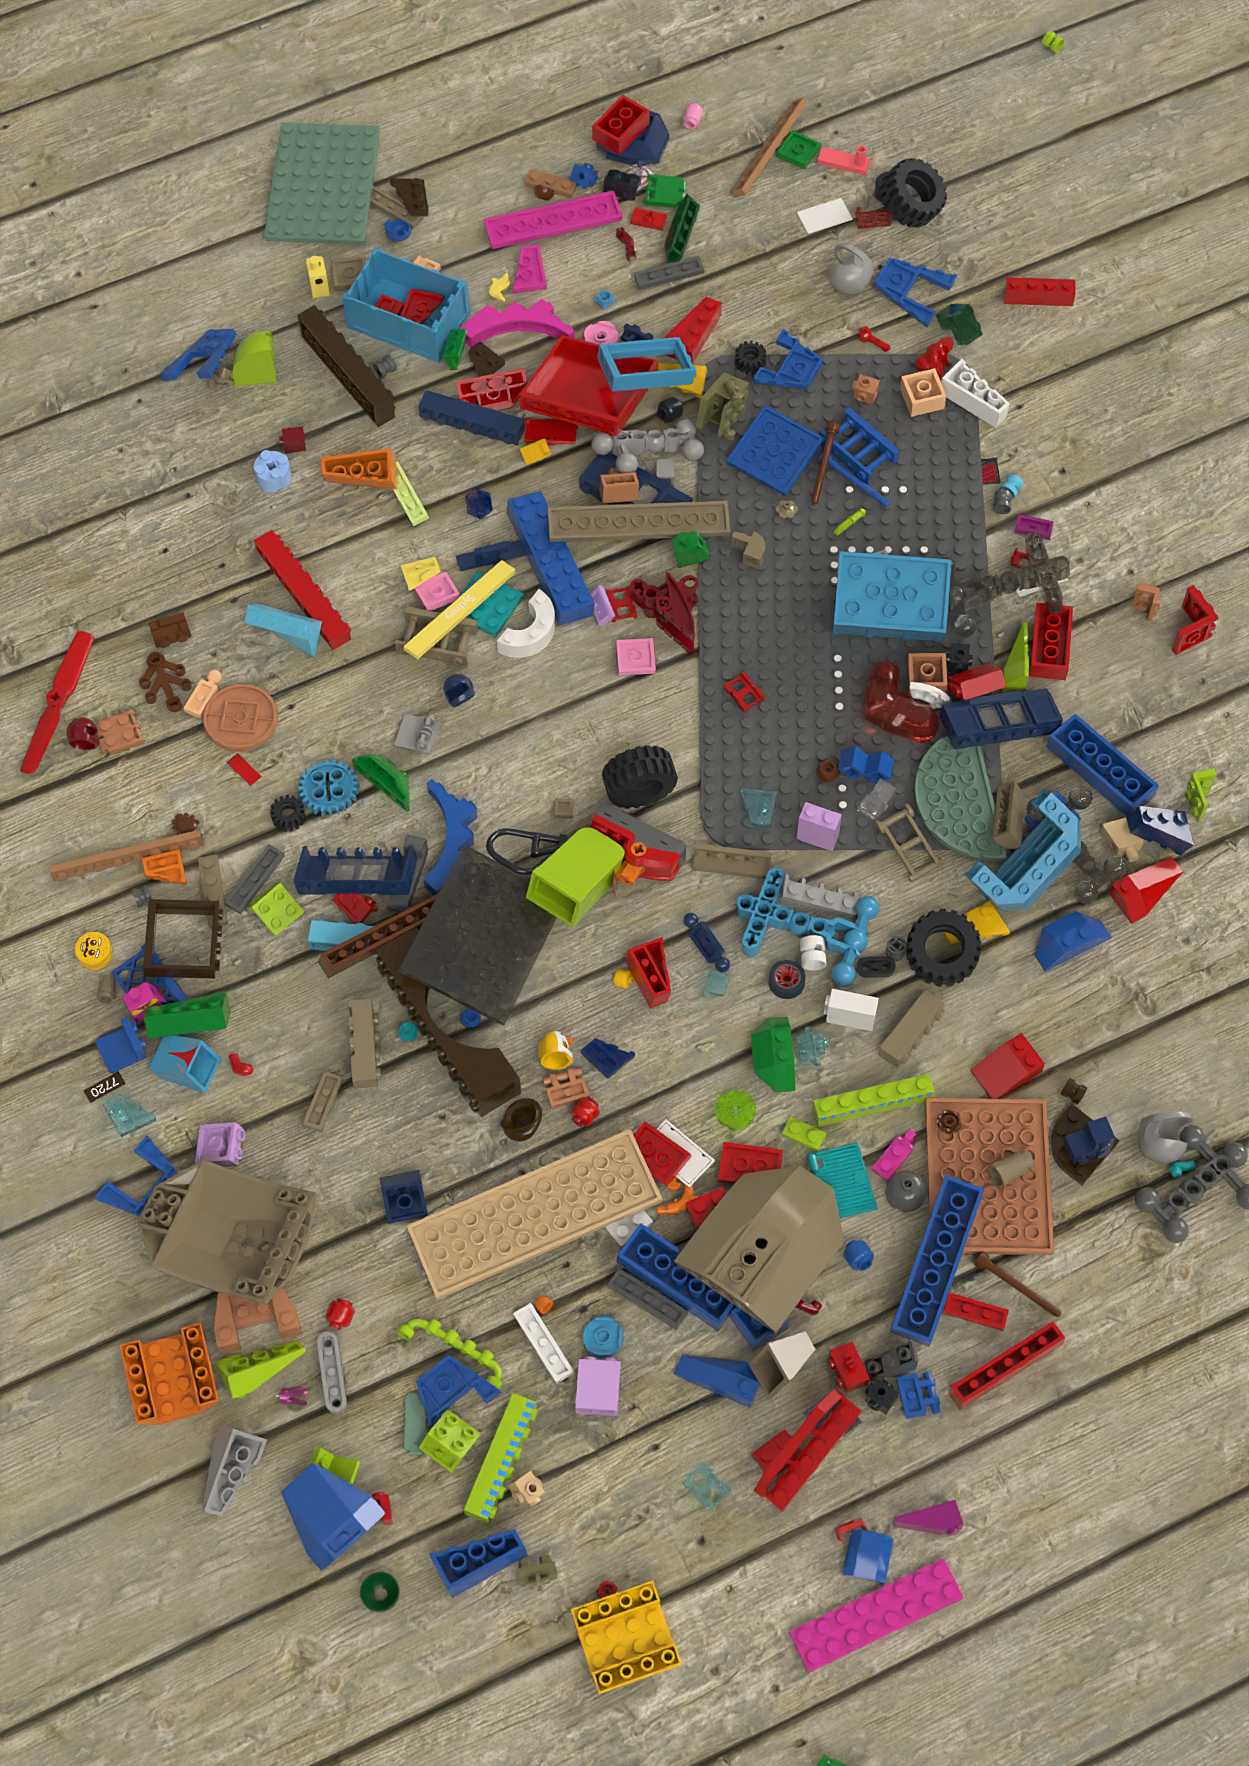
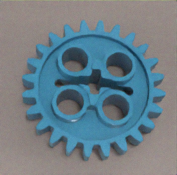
M325 759L323 764L318 760L317 766L312 763L311 770L305 768L306 774H301L302 780H298L300 786L298 787V792L300 793V800H302L304 806L307 805L309 811L314 808L315 814L321 811L322 816L326 812H329V815L332 816L333 811L338 815L339 809L346 811V805L352 807L351 800H357L356 795L359 794L358 788L360 786L358 777L355 775L354 769H350L349 764L343 767L342 760L336 764L335 759L331 763H329L328 759ZM327 773H329L331 801H328Z

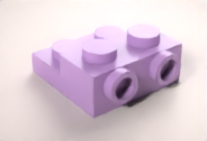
M236 1122L200 1125L195 1163L205 1159L223 1167L237 1166L238 1160H241L243 1156L242 1149L240 1148L241 1141L245 1139L243 1128Z

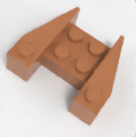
M283 1287L266 1305L218 1292L214 1332L221 1355L241 1350L237 1330L277 1320L278 1330L282 1339L302 1334L296 1308Z

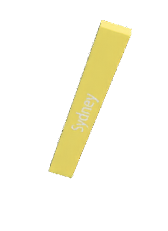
M501 560L404 645V651L418 660L515 574V569Z

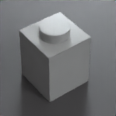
M657 459V477L669 483L672 487H674L675 459Z

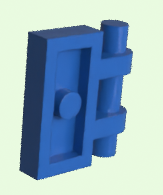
M930 1371L922 1373L924 1380L921 1381L918 1380L917 1373L896 1377L905 1419L926 1416L925 1407H931L932 1414L940 1413L939 1405L941 1403L939 1397L936 1396L934 1388L936 1384L935 1380L932 1379ZM921 1389L927 1390L928 1398L923 1399Z

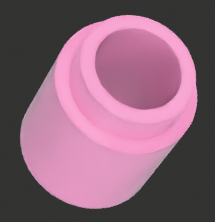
M693 103L687 106L683 117V125L686 128L695 129L698 126L703 113L700 105Z

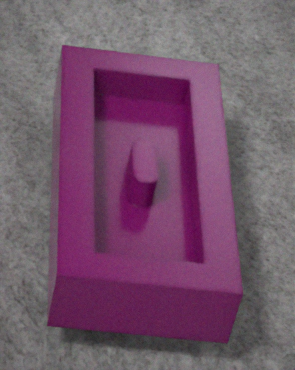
M1018 514L1014 533L1050 540L1054 521Z

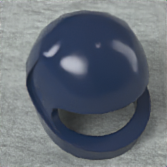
M454 674L449 676L444 682L443 691L452 708L465 703L475 696L473 684L465 675Z

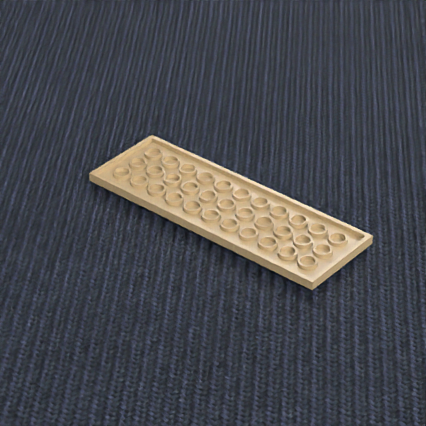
M631 1129L409 1224L407 1228L438 1300L663 1202V1199Z

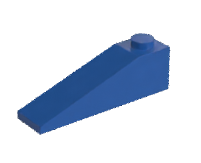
M682 1355L674 1372V1375L748 1408H751L760 1388V1383L749 1366V1362Z

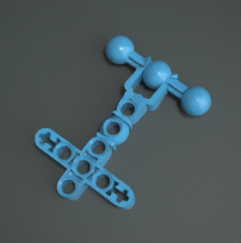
M780 868L769 870L758 898L746 894L738 897L737 914L741 918L750 920L742 940V951L746 956L754 957L759 953L768 927L779 930L786 929L787 932L790 929L793 934L798 936L807 934L806 936L817 935L825 939L828 951L844 954L842 962L836 964L831 971L834 983L846 987L854 981L856 977L853 967L855 958L861 957L860 952L868 944L866 936L869 933L867 929L868 922L875 918L880 910L879 903L875 898L864 896L857 901L855 905L858 915L856 924L839 917L834 920H828L820 917L815 918V916L810 917L805 912L798 911L794 913L793 909L789 910L787 907L777 904L782 892L785 875ZM772 894L773 897H766V895ZM742 905H748L749 907H748V908H743V907H741V906H742ZM764 910V911H767L768 913H766V914H761L760 911ZM784 916L786 917V919L781 920L778 919V917ZM803 922L804 925H797L796 923ZM760 927L761 930H754L753 928ZM815 928H822L823 930L816 931ZM835 931L847 932L843 938V943L832 939L835 936Z

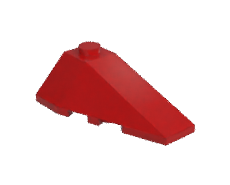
M1171 857L1132 873L1112 884L1109 895L1130 923L1133 924L1149 914L1155 904L1160 901L1166 891L1182 875L1183 871Z

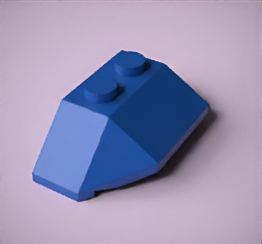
M1075 911L1042 928L1035 957L1044 971H1047L1110 940L1112 937L1101 921Z

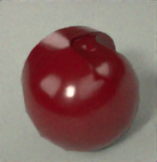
M78 717L68 724L66 735L71 747L79 750H95L98 748L99 741L94 737L98 730L92 720L86 717Z

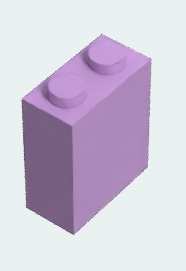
M805 802L799 816L797 839L833 852L839 837L842 814Z
M589 1356L579 1359L576 1414L618 1416L621 1361H617L615 1358L596 1360L595 1357Z

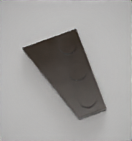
M390 178L391 186L395 187L397 195L403 199V204L410 215L428 216L429 210L424 179Z

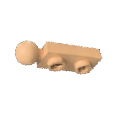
M210 670L208 672V681L200 680L184 706V712L198 718L203 716L208 701L218 691V686L215 684H218L222 678L218 670Z

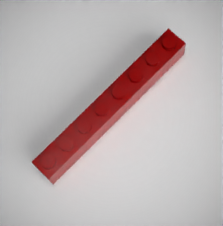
M270 530L254 539L256 551L308 618L322 621L320 635L330 648L334 650L350 641V626L347 622L344 623L341 620L342 617L338 610H334L331 607L330 600L322 595L318 584L314 585L311 575L307 571L304 572L301 562L298 559H294L291 549L284 546L281 536L279 534L276 535L273 530Z

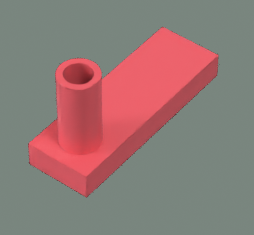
M863 145L857 147L856 155L822 147L818 164L866 176L871 159L866 158L867 148Z

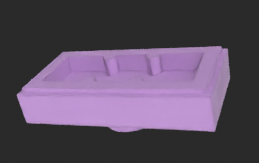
M598 586L590 595L595 603L593 612L600 626H604L615 614L603 586Z

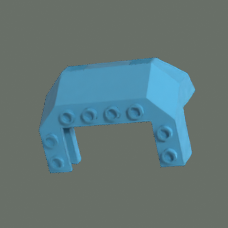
M1044 788L1039 796L1030 803L1045 818L1021 843V848H1017L995 873L977 860L969 872L964 874L979 888L978 892L1001 911L1029 909L1081 852V824L1078 818L1052 792Z

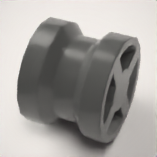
M147 885L143 886L142 889H132L137 907H142L143 904L149 902V899H152Z

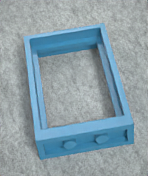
M679 337L599 344L597 359L612 392L693 384L696 368L692 365L690 355L687 354L685 345L682 344ZM675 354L682 369L620 375L613 359Z

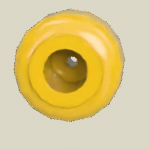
M618 969L614 973L613 982L615 986L628 988L630 984H633L634 977L630 970Z

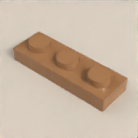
M532 169L529 170L524 181L527 187L534 188L540 184L543 187H550L551 190H554V194L568 198L573 197L577 188V183Z

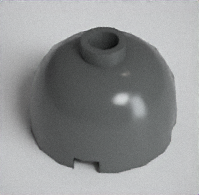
M899 1171L887 1182L886 1199L894 1209L897 1208L905 1213L913 1212L920 1208L925 1200V1183L915 1172Z

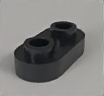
M887 956L863 957L858 960L856 971L863 978L890 977L895 972L896 964L892 958ZM867 967L869 970L864 971L862 968ZM882 967H888V970H883Z

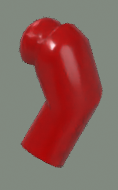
M238 1053L229 1055L231 1067L235 1074L247 1076L253 1073V1066L240 1062Z

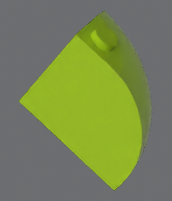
M270 329L248 335L236 348L233 356L232 373L230 375V379L234 380L235 387L277 382L274 340Z

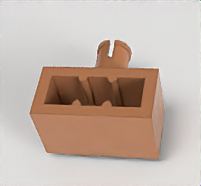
M615 467L616 473L614 468H611L608 472L609 475H600L599 492L603 504L638 500L639 482L636 472L620 473Z

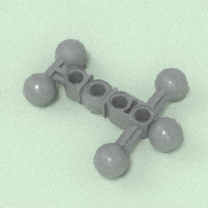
M688 418L680 419L676 423L675 429H663L662 432L651 430L646 433V430L621 431L618 436L612 435V437L608 433L601 432L596 434L591 441L592 449L597 454L606 455L612 451L614 454L619 455L616 459V469L620 473L635 472L638 467V460L633 454L647 453V450L653 453H657L662 449L664 452H676L679 450V445H683L682 454L689 461L699 460L704 454V445L694 438L697 432L696 424Z

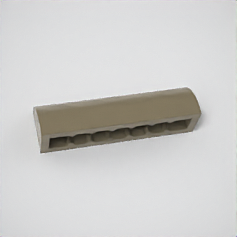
M1015 780L998 786L993 830L994 841L1000 846L1009 849L1021 848L1025 794Z

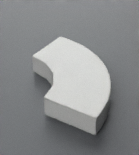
M916 682L910 683L912 698L925 700L933 708H941L942 704L952 703L950 697L936 687Z

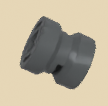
M389 355L383 357L381 362L373 363L374 371L381 379L386 377L387 373L397 370L394 360Z
M1005 489L997 490L994 493L993 511L997 514H1008L1011 511L1012 493Z
M900 936L891 937L887 942L886 956L892 958L895 962L902 960L906 950L905 940Z

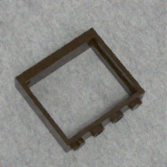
M149 899L143 961L144 977L215 979L216 971L220 970V960H217V954H221V943L218 942V937H222V926L219 925V920H223V909H220L219 901ZM157 914L213 915L210 966L153 964Z

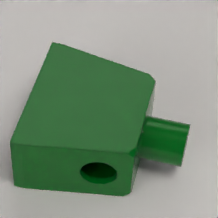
M697 531L690 533L680 532L677 537L672 539L678 568L711 559L709 544Z

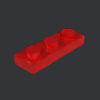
M949 1292L943 1314L1004 1331L1009 1310Z

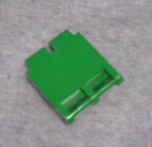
M648 174V186L645 189L647 194L644 204L677 208V205L679 206L684 198L686 181L680 180L681 177Z

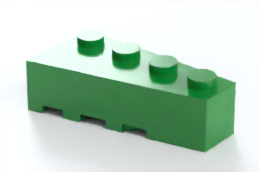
M227 991L161 1006H151L146 1009L144 1015L148 1038L227 1029L230 1016Z

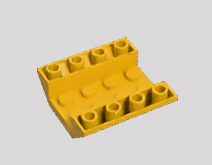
M653 1581L571 1609L577 1633L599 1694L682 1665L662 1612L660 1599Z

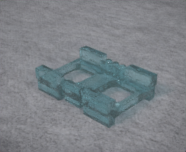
M704 1462L687 1480L682 1482L691 1493H694L701 1500V1504L709 1512L731 1492V1489L723 1481L720 1482L716 1476L714 1477L712 1470ZM697 1473H702L707 1478V1481L700 1488H697L691 1482V1479ZM712 1488H717L722 1493V1497L715 1503H712L706 1497V1494Z

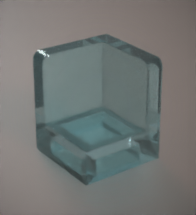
M710 970L704 998L708 999L709 994L724 996L729 984V974Z

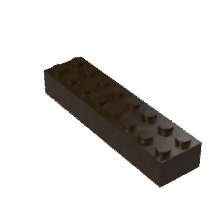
M313 305L299 313L297 317L301 337L375 425L380 427L395 418L394 410L396 408L393 403V393L384 387L380 378H376L372 368L365 365L361 355H357L353 346L345 341L343 334L336 331L334 324L326 319L324 312Z

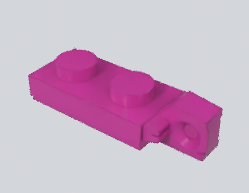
M909 1130L903 1138L900 1135L897 1139L895 1138L872 1167V1171L888 1182L911 1154L914 1147L911 1143L916 1138V1133Z

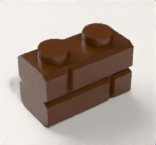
M184 612L148 623L156 648H166L172 643L185 642L188 638H191Z

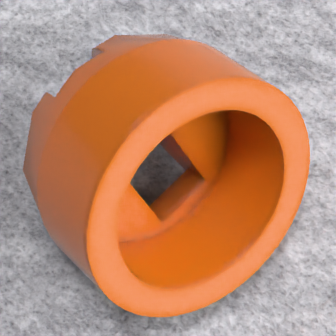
M540 1296L535 1301L536 1309L541 1314H545L552 1308L553 1301L546 1296Z

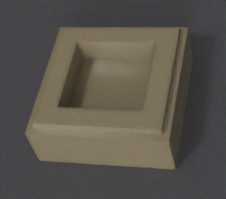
M555 798L554 818L573 819L574 799Z

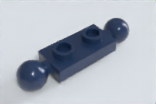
M687 913L683 918V923L686 927L692 928L688 935L709 964L715 962L717 971L721 973L728 971L730 961L725 957H721L725 950L704 921L698 923L699 919L696 914Z

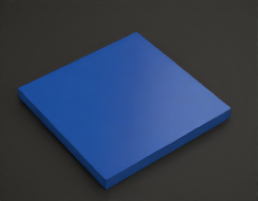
M764 405L726 459V463L786 496L824 442V437Z

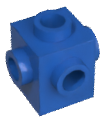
M575 163L569 180L576 182L577 186L583 189L593 187L598 179V170L593 169L594 166L588 163Z

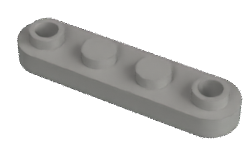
M324 1332L317 1339L325 1404L330 1413L340 1414L347 1407L339 1343L334 1333ZM327 1341L332 1342L331 1346L326 1347L325 1343ZM335 1401L340 1402V1405L338 1407L333 1406V1403Z

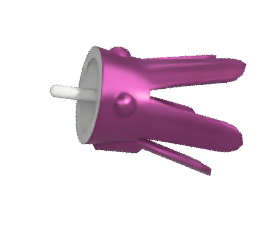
M306 1384L293 1388H281V1395H276V1397H281L282 1404L305 1406L307 1405L306 1401L292 1397L307 1394L308 1390H293Z

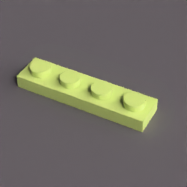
M396 462L397 489L393 490L412 525L415 526L428 519L429 516L399 462Z

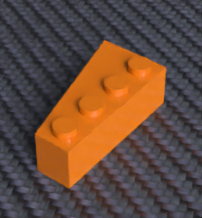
M390 448L321 458L322 475L327 482L397 489L396 456Z

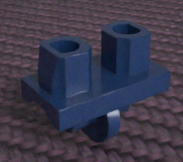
M627 323L623 327L624 332L621 336V340L624 342L653 340L654 335L649 332L646 334L641 332L639 326L635 324L631 326Z

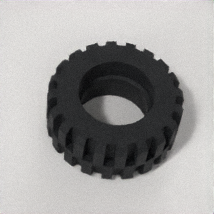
M916 158L901 160L883 177L880 185V197L883 198L882 204L886 207L887 213H890L894 220H898L902 225L907 224L908 227H922L928 224L942 211L946 204L947 192H945L946 185L943 184L944 179L942 176H939L936 168L933 169L932 165L924 163V160H916ZM906 184L917 191L921 201L916 200L910 195Z
M645 745L644 747L638 746L631 750L627 749L625 752L617 754L615 758H611L608 764H605L602 771V779L610 802L620 808L624 807L627 809L648 806L653 802H658L661 798L664 799L668 793L674 790L678 780L670 753L664 748L655 745L653 747Z
M940 909L936 913L933 910L928 912L927 916L922 915L918 922L912 925L911 931L908 934L906 957L909 960V966L911 970H915L916 976L919 979L921 977L924 978L928 984L933 982L939 987L942 984H947V987L953 986L955 982L959 984L964 981V978L972 974L978 964L982 947L979 931L975 930V924L972 921H967V916L964 914L959 916L955 910L946 912V909ZM947 932L958 938L962 945V953L958 960L950 964H940L931 960L925 951V943L928 937L934 933Z

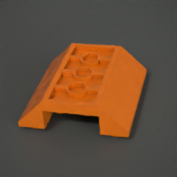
M202 1323L181 1328V1334L142 1344L141 1340H136L120 1345L137 1425H162L201 1414L220 1402Z

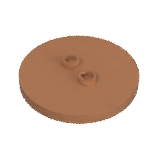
M236 684L221 689L211 697L204 710L203 723L208 737L217 746L235 752L249 751L261 746L273 735L278 723V711L273 698L265 690L250 684Z

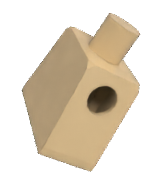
M1126 818L1102 825L1100 834L1116 857L1126 855L1129 862H1134L1140 858L1137 851L1141 850L1143 839L1130 834Z

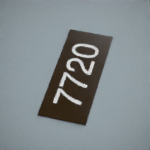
M118 1071L83 1091L90 1103L126 1083Z

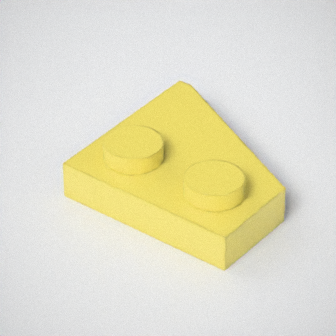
M436 557L400 565L409 591L440 573Z

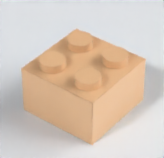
M936 369L901 377L900 391L911 417L945 409L946 394Z

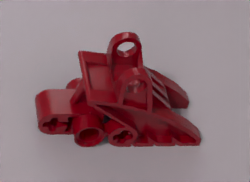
M666 572V583L659 587L648 585L642 579L633 580L630 584V597L643 609L644 615L647 618L656 617L658 628L662 631L664 630V633L673 638L679 646L682 645V648L690 655L694 653L695 626L692 609L698 601V594L695 592L698 588V579L695 576L687 575L677 582L669 572ZM692 580L695 584L692 587H688L685 585V582Z

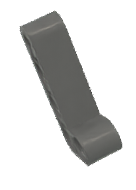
M409 834L406 836L403 846L404 856H407L409 846H413L417 856L416 869L409 895H390L388 902L389 910L403 912L410 908L428 855L426 838Z

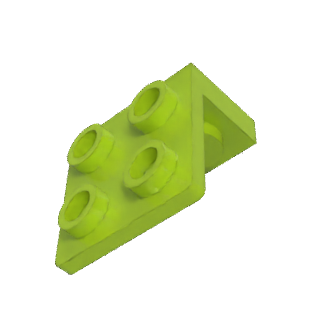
M1214 768L1192 773L1185 790V797L1191 804V814L1196 818L1197 823L1202 821L1208 806L1205 795L1210 793L1217 774Z
M274 883L246 907L251 914H257L274 936L280 934L304 913L281 883Z
M447 1410L427 1433L419 1449L450 1473H453L481 1434L453 1412Z
M315 1447L307 1467L314 1462L346 1482L353 1484L360 1461L334 1456L320 1447Z

